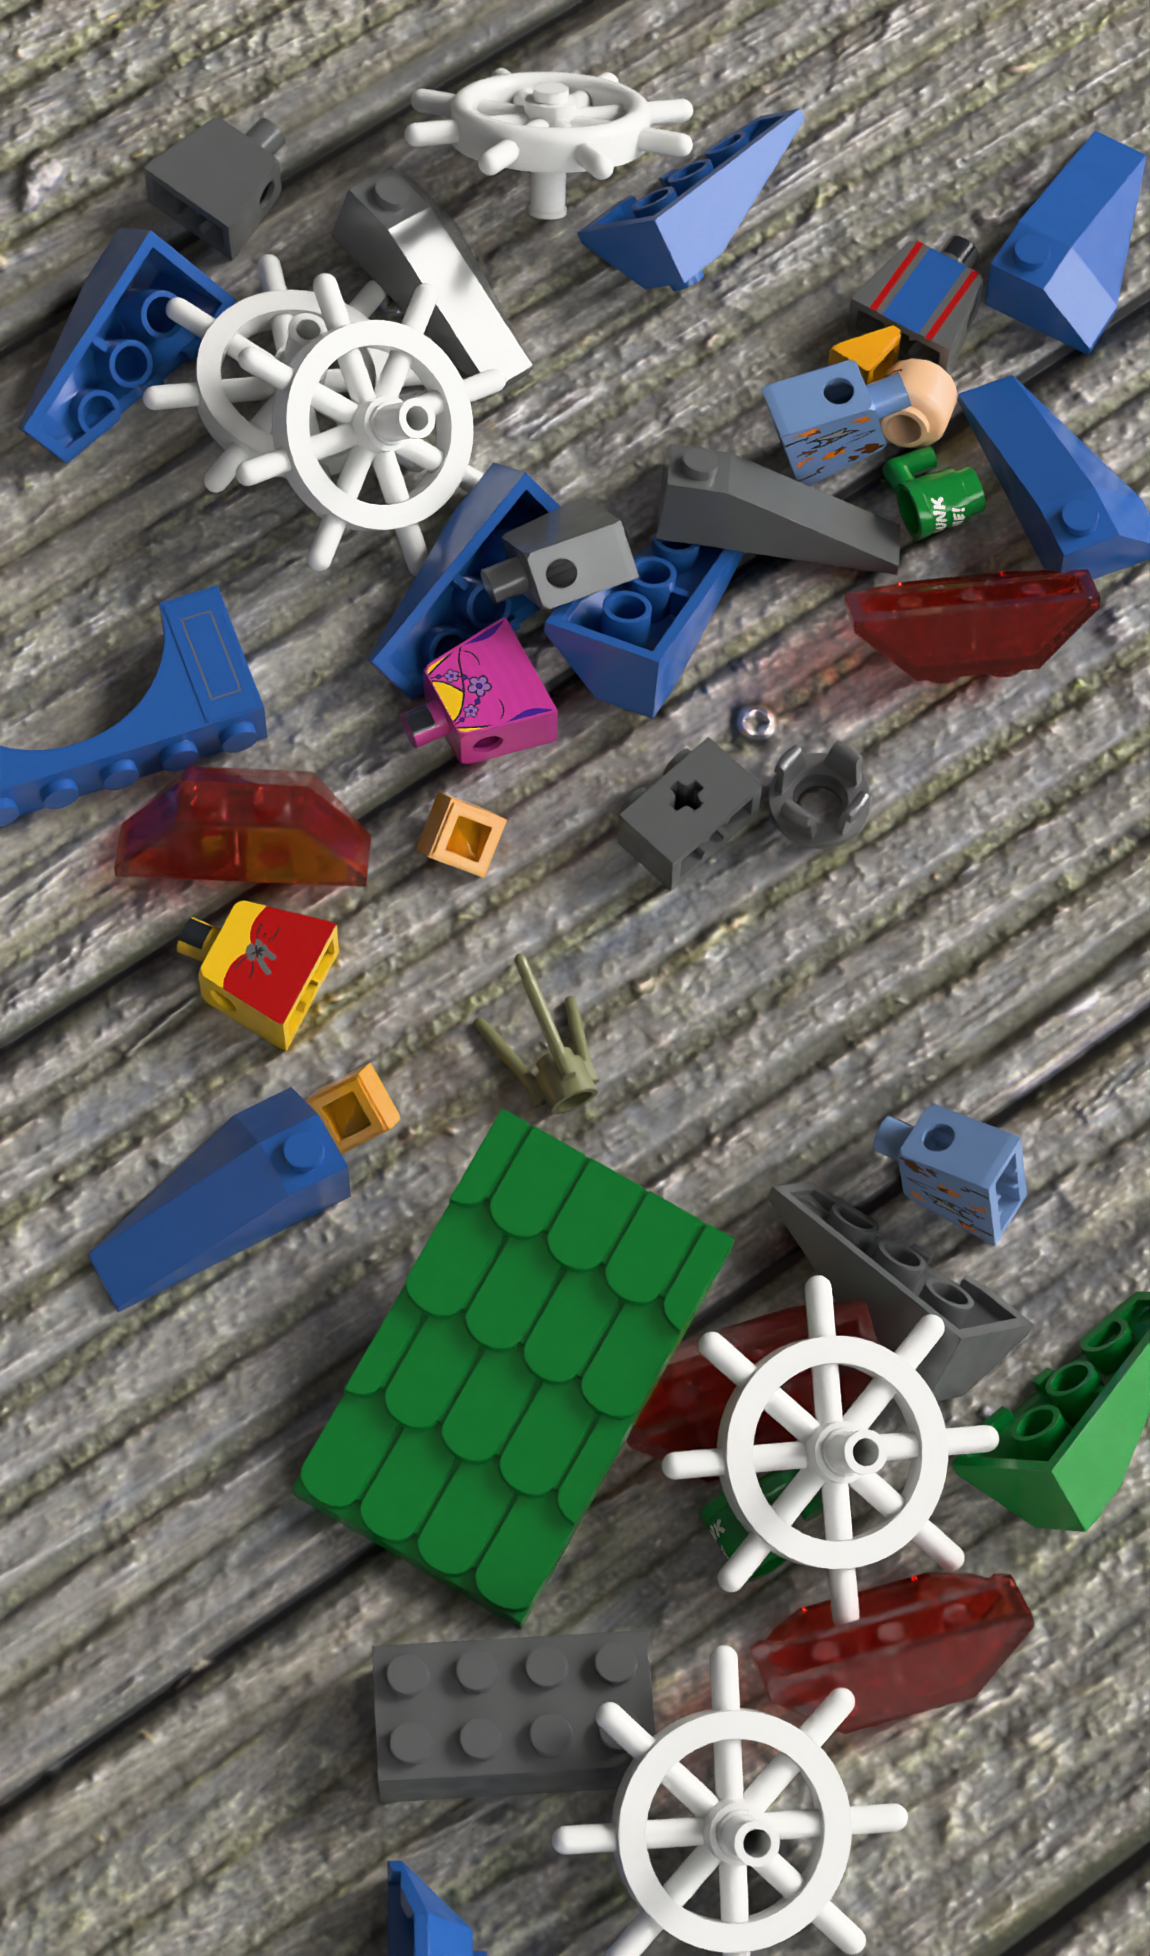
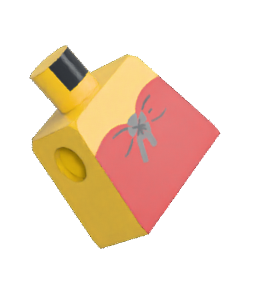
M243 900L233 906L222 929L191 917L180 934L177 952L203 963L200 967L198 978L201 997L208 1004L277 1048L287 1051L339 953L337 924Z

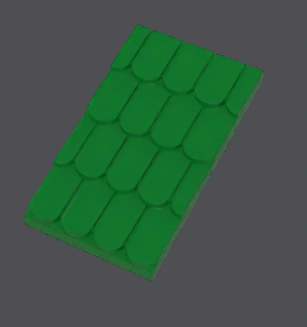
M502 1108L452 1193L446 1210L407 1275L405 1285L347 1383L341 1400L302 1465L301 1473L292 1487L293 1495L517 1628L522 1629L733 1247L734 1238L712 1225L702 1222L701 1219L655 1193L643 1189L639 1184L598 1161L586 1157L582 1152L541 1129L529 1125L525 1120Z

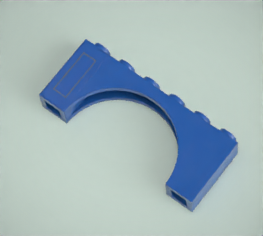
M218 585L158 603L164 635L162 660L157 675L143 699L120 722L93 738L61 748L23 750L0 746V827L11 824L21 815L43 808H64L74 803L79 797L103 789H124L135 783L138 778L163 770L174 772L192 766L198 759L223 751L236 753L246 750L258 740L268 737L265 709Z

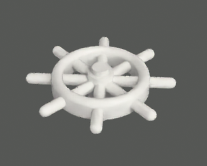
M499 68L494 70L490 77L467 85L458 91L457 94L429 89L416 90L411 96V105L416 111L450 117V120L412 123L407 126L404 132L406 142L413 147L452 144L460 153L477 160L479 169L486 175H495L504 168L531 171L529 215L539 219H559L566 216L567 207L565 206L566 173L588 171L594 178L604 180L611 176L615 166L629 163L642 156L645 152L675 157L687 156L693 147L692 140L688 135L650 127L651 125L686 122L693 114V107L686 99L647 102L642 95L633 89L618 83L617 77L609 72L595 77L565 72L511 73L507 69Z
M272 254L263 255L257 263L263 293L237 302L225 310L217 319L183 298L175 297L168 301L166 305L167 316L202 339L197 356L194 382L151 386L143 393V402L151 410L197 406L204 426L213 439L225 450L204 476L205 487L215 493L223 491L236 476V469L241 463L275 450L271 433L273 405L278 388L256 376L221 379V366L225 358L230 356L238 361L239 353L244 348L254 347L288 366L305 345L327 331L315 293L304 290H287L280 261ZM374 280L369 281L349 305L344 303L351 323L369 320L368 318L386 298L387 293ZM272 330L277 353L273 356L249 341L248 338L258 333ZM359 348L374 391L389 353L378 349ZM327 368L318 383L336 393L348 392L341 369L328 370ZM409 368L402 387L423 385L419 377ZM267 400L250 422L232 405V403ZM310 406V437L320 433L316 412L336 424L338 421ZM348 450L318 460L330 480L332 475L341 473L349 454ZM395 453L397 462L408 470L415 473L425 470ZM284 474L277 476L286 478Z
M322 273L314 279L313 290L327 328L326 332L305 345L288 366L254 347H246L239 353L238 363L243 370L278 389L275 395L272 414V434L275 450L241 463L236 469V478L240 484L252 486L284 474L298 497L316 514L323 517L307 555V563L312 570L320 572L330 566L345 528L365 532L395 529L408 570L416 577L429 555L418 522L440 509L453 495L457 487L469 493L484 475V473L468 465L473 444V416L470 403L501 391L506 384V377L502 371L493 368L462 379L456 367L442 349L431 339L423 335L438 299L437 289L432 284L422 283L416 287L401 324L385 320H367L351 323L336 279L331 274ZM359 348H372L389 353L374 391ZM336 359L351 400L318 383L323 373ZM409 368H411L419 377L428 393L403 402L398 396ZM310 406L338 421L337 427L310 437ZM436 418V445L433 446L420 438H424L431 433ZM348 450L349 454L335 485L326 475L318 460ZM395 453L427 470L421 482L409 494ZM371 462L386 505L369 504L357 499Z
M816 1275L809 1278L805 1284L809 1338L784 1345L763 1357L755 1365L719 1333L708 1332L700 1338L698 1343L700 1353L737 1386L733 1390L721 1418L717 1448L669 1453L662 1461V1471L668 1478L674 1480L719 1476L729 1506L736 1518L749 1533L718 1573V1584L723 1590L736 1592L741 1589L770 1551L781 1558L797 1564L827 1568L833 1622L838 1628L849 1630L854 1628L859 1621L856 1567L880 1561L901 1549L910 1540L944 1570L956 1571L963 1565L964 1553L962 1549L928 1519L932 1515L944 1487L948 1455L990 1452L997 1447L999 1434L995 1428L989 1425L946 1428L941 1410L933 1393L915 1370L944 1333L945 1327L940 1317L933 1314L922 1317L895 1352L861 1338L836 1336L832 1286L827 1278ZM838 1365L852 1367L873 1378L844 1416L842 1415ZM808 1368H811L815 1418L780 1388L788 1379ZM893 1398L903 1414L908 1432L878 1434L875 1431L867 1430ZM763 1409L791 1433L797 1441L753 1445L757 1423ZM911 1459L907 1481L901 1495L876 1473L883 1467L886 1461ZM800 1469L773 1505L770 1506L762 1493L756 1472ZM849 1486L884 1516L875 1526L857 1536H853ZM820 1488L822 1490L826 1540L813 1538L791 1527Z
M721 1645L716 1647L710 1655L712 1709L699 1711L680 1718L652 1737L617 1704L606 1702L598 1707L595 1714L597 1724L633 1757V1760L624 1773L618 1787L613 1806L612 1823L559 1827L552 1835V1845L558 1853L564 1855L613 1851L621 1879L630 1896L641 1909V1912L609 1947L605 1956H640L663 1929L681 1941L695 1947L722 1952V1956H751L750 1951L763 1949L782 1942L798 1933L811 1922L844 1953L854 1955L863 1950L866 1943L863 1931L832 1904L830 1899L839 1886L845 1872L850 1854L852 1835L900 1831L906 1826L908 1815L904 1807L895 1803L850 1806L842 1779L832 1761L821 1748L824 1742L853 1710L855 1698L850 1690L842 1687L832 1690L798 1729L792 1724L767 1713L740 1708L738 1657L733 1648ZM741 1739L761 1742L778 1750L777 1755L743 1793ZM710 1743H713L715 1794L679 1762L689 1753ZM798 1772H800L809 1788L815 1809L765 1812ZM660 1783L696 1815L695 1817L647 1820L652 1799ZM815 1837L810 1859L802 1875L778 1854L780 1840ZM697 1846L662 1886L654 1873L647 1849ZM719 1865L721 1919L698 1915L683 1908V1905ZM747 1865L751 1866L783 1896L775 1904L753 1915H749Z

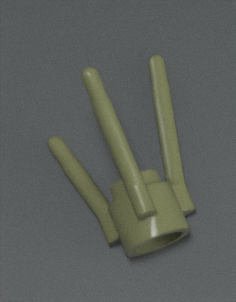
M517 954L514 958L515 965L550 1049L549 1053L537 1061L536 1066L539 1072L536 1077L483 1017H477L474 1020V1026L524 1085L534 1107H540L547 1103L552 1114H564L590 1102L598 1093L595 1084L600 1079L590 1060L583 1024L575 997L568 996L564 1000L574 1055L571 1048L563 1046L526 956L524 954Z

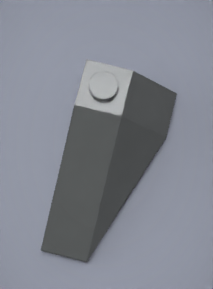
M392 167L348 189L331 235L337 243L405 312L418 285L429 283L437 289L438 299L424 332L468 377L489 369H499L506 377L505 388L528 375L533 365L457 223L418 183Z
M670 444L665 449L656 539L897 575L901 525L733 453Z
M811 1181L772 1186L767 1196L768 1200L818 1275L824 1276L830 1281L832 1296L861 1339L872 1341L895 1352L922 1317L933 1314L942 1319L945 1327L943 1335L915 1369L929 1386L937 1402L964 1396L1029 1334L1034 1325L993 1291L970 1276L966 1275L959 1285L929 1267L927 1264L933 1254L918 1245L913 1244L911 1247H908L902 1243L884 1240L877 1235L879 1225L876 1220Z

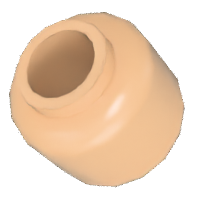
M911 358L898 361L887 370L884 378L899 372L912 406L879 419L883 435L890 442L900 447L921 448L930 446L942 437L957 402L956 386L951 376L945 370L928 360Z

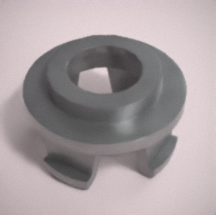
M839 740L834 743L828 754L810 753L804 755L802 749L796 745L789 748L776 764L774 772L777 774L773 778L769 790V811L776 827L793 842L817 849L837 847L856 837L865 827L872 805L870 786L861 772L863 757L851 746ZM813 788H825L832 791L839 798L842 812L834 821L815 823L814 815L797 805L800 795Z

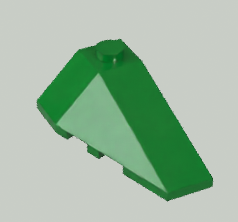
M1136 1291L1080 1339V1348L1083 1352L1074 1360L1056 1371L1047 1367L1032 1380L1037 1391L1013 1412L1001 1406L989 1416L982 1425H989L996 1429L999 1434L997 1447L990 1452L958 1455L951 1464L955 1473L1035 1528L1087 1532L1091 1525L1100 1518L1103 1509L1120 1488L1150 1413V1292Z

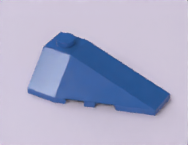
M801 109L759 116L705 149L704 154L707 159L693 162L681 169H672L659 177L663 188L645 195L638 201L633 195H629L577 233L581 243L644 289L670 286L672 291H680L696 284L704 277L702 269L718 258L726 248L805 120Z
M1094 131L1021 218L992 261L984 304L1089 355L1116 313L1147 155L1098 131Z
M119 228L88 275L18 429L61 462L69 463L120 421L121 414L143 397V393L148 387L165 384L164 378L185 361L191 362L198 356L202 339L167 316L166 305L169 300L175 297L183 298L215 319L234 305L237 300L151 230Z
M1013 375L958 394L957 401L1056 592L1150 559V513L1143 500Z
M493 462L455 509L367 661L407 698L414 700L424 693L423 670L429 663L505 617L514 632L521 628L519 623L541 608L523 594L498 604H493L484 587L481 570L508 559L502 543V537L505 533L561 506L526 472Z
M657 533L652 536V544L633 556L639 574L638 578L557 606L546 620L544 632L596 699L653 719L678 683L745 552L656 539Z
M290 1087L233 1115L88 1254L89 1260L119 1313L351 1197L348 1166L318 1113Z

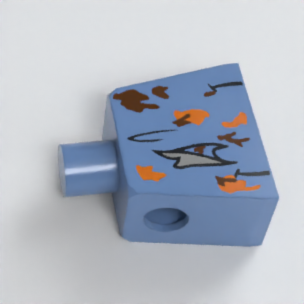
M852 360L840 362L761 388L796 481L808 486L881 451L886 446V441L879 419L912 406L899 372L865 385L856 361Z
M934 1104L926 1107L915 1126L889 1115L880 1125L874 1138L873 1150L899 1163L903 1193L909 1199L993 1246L997 1245L1027 1196L1021 1138Z

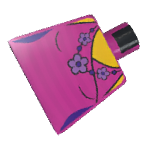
M506 617L494 622L429 663L423 670L424 696L427 703L400 715L404 731L414 748L445 736L458 761L464 764H471L518 752L557 740L558 710Z

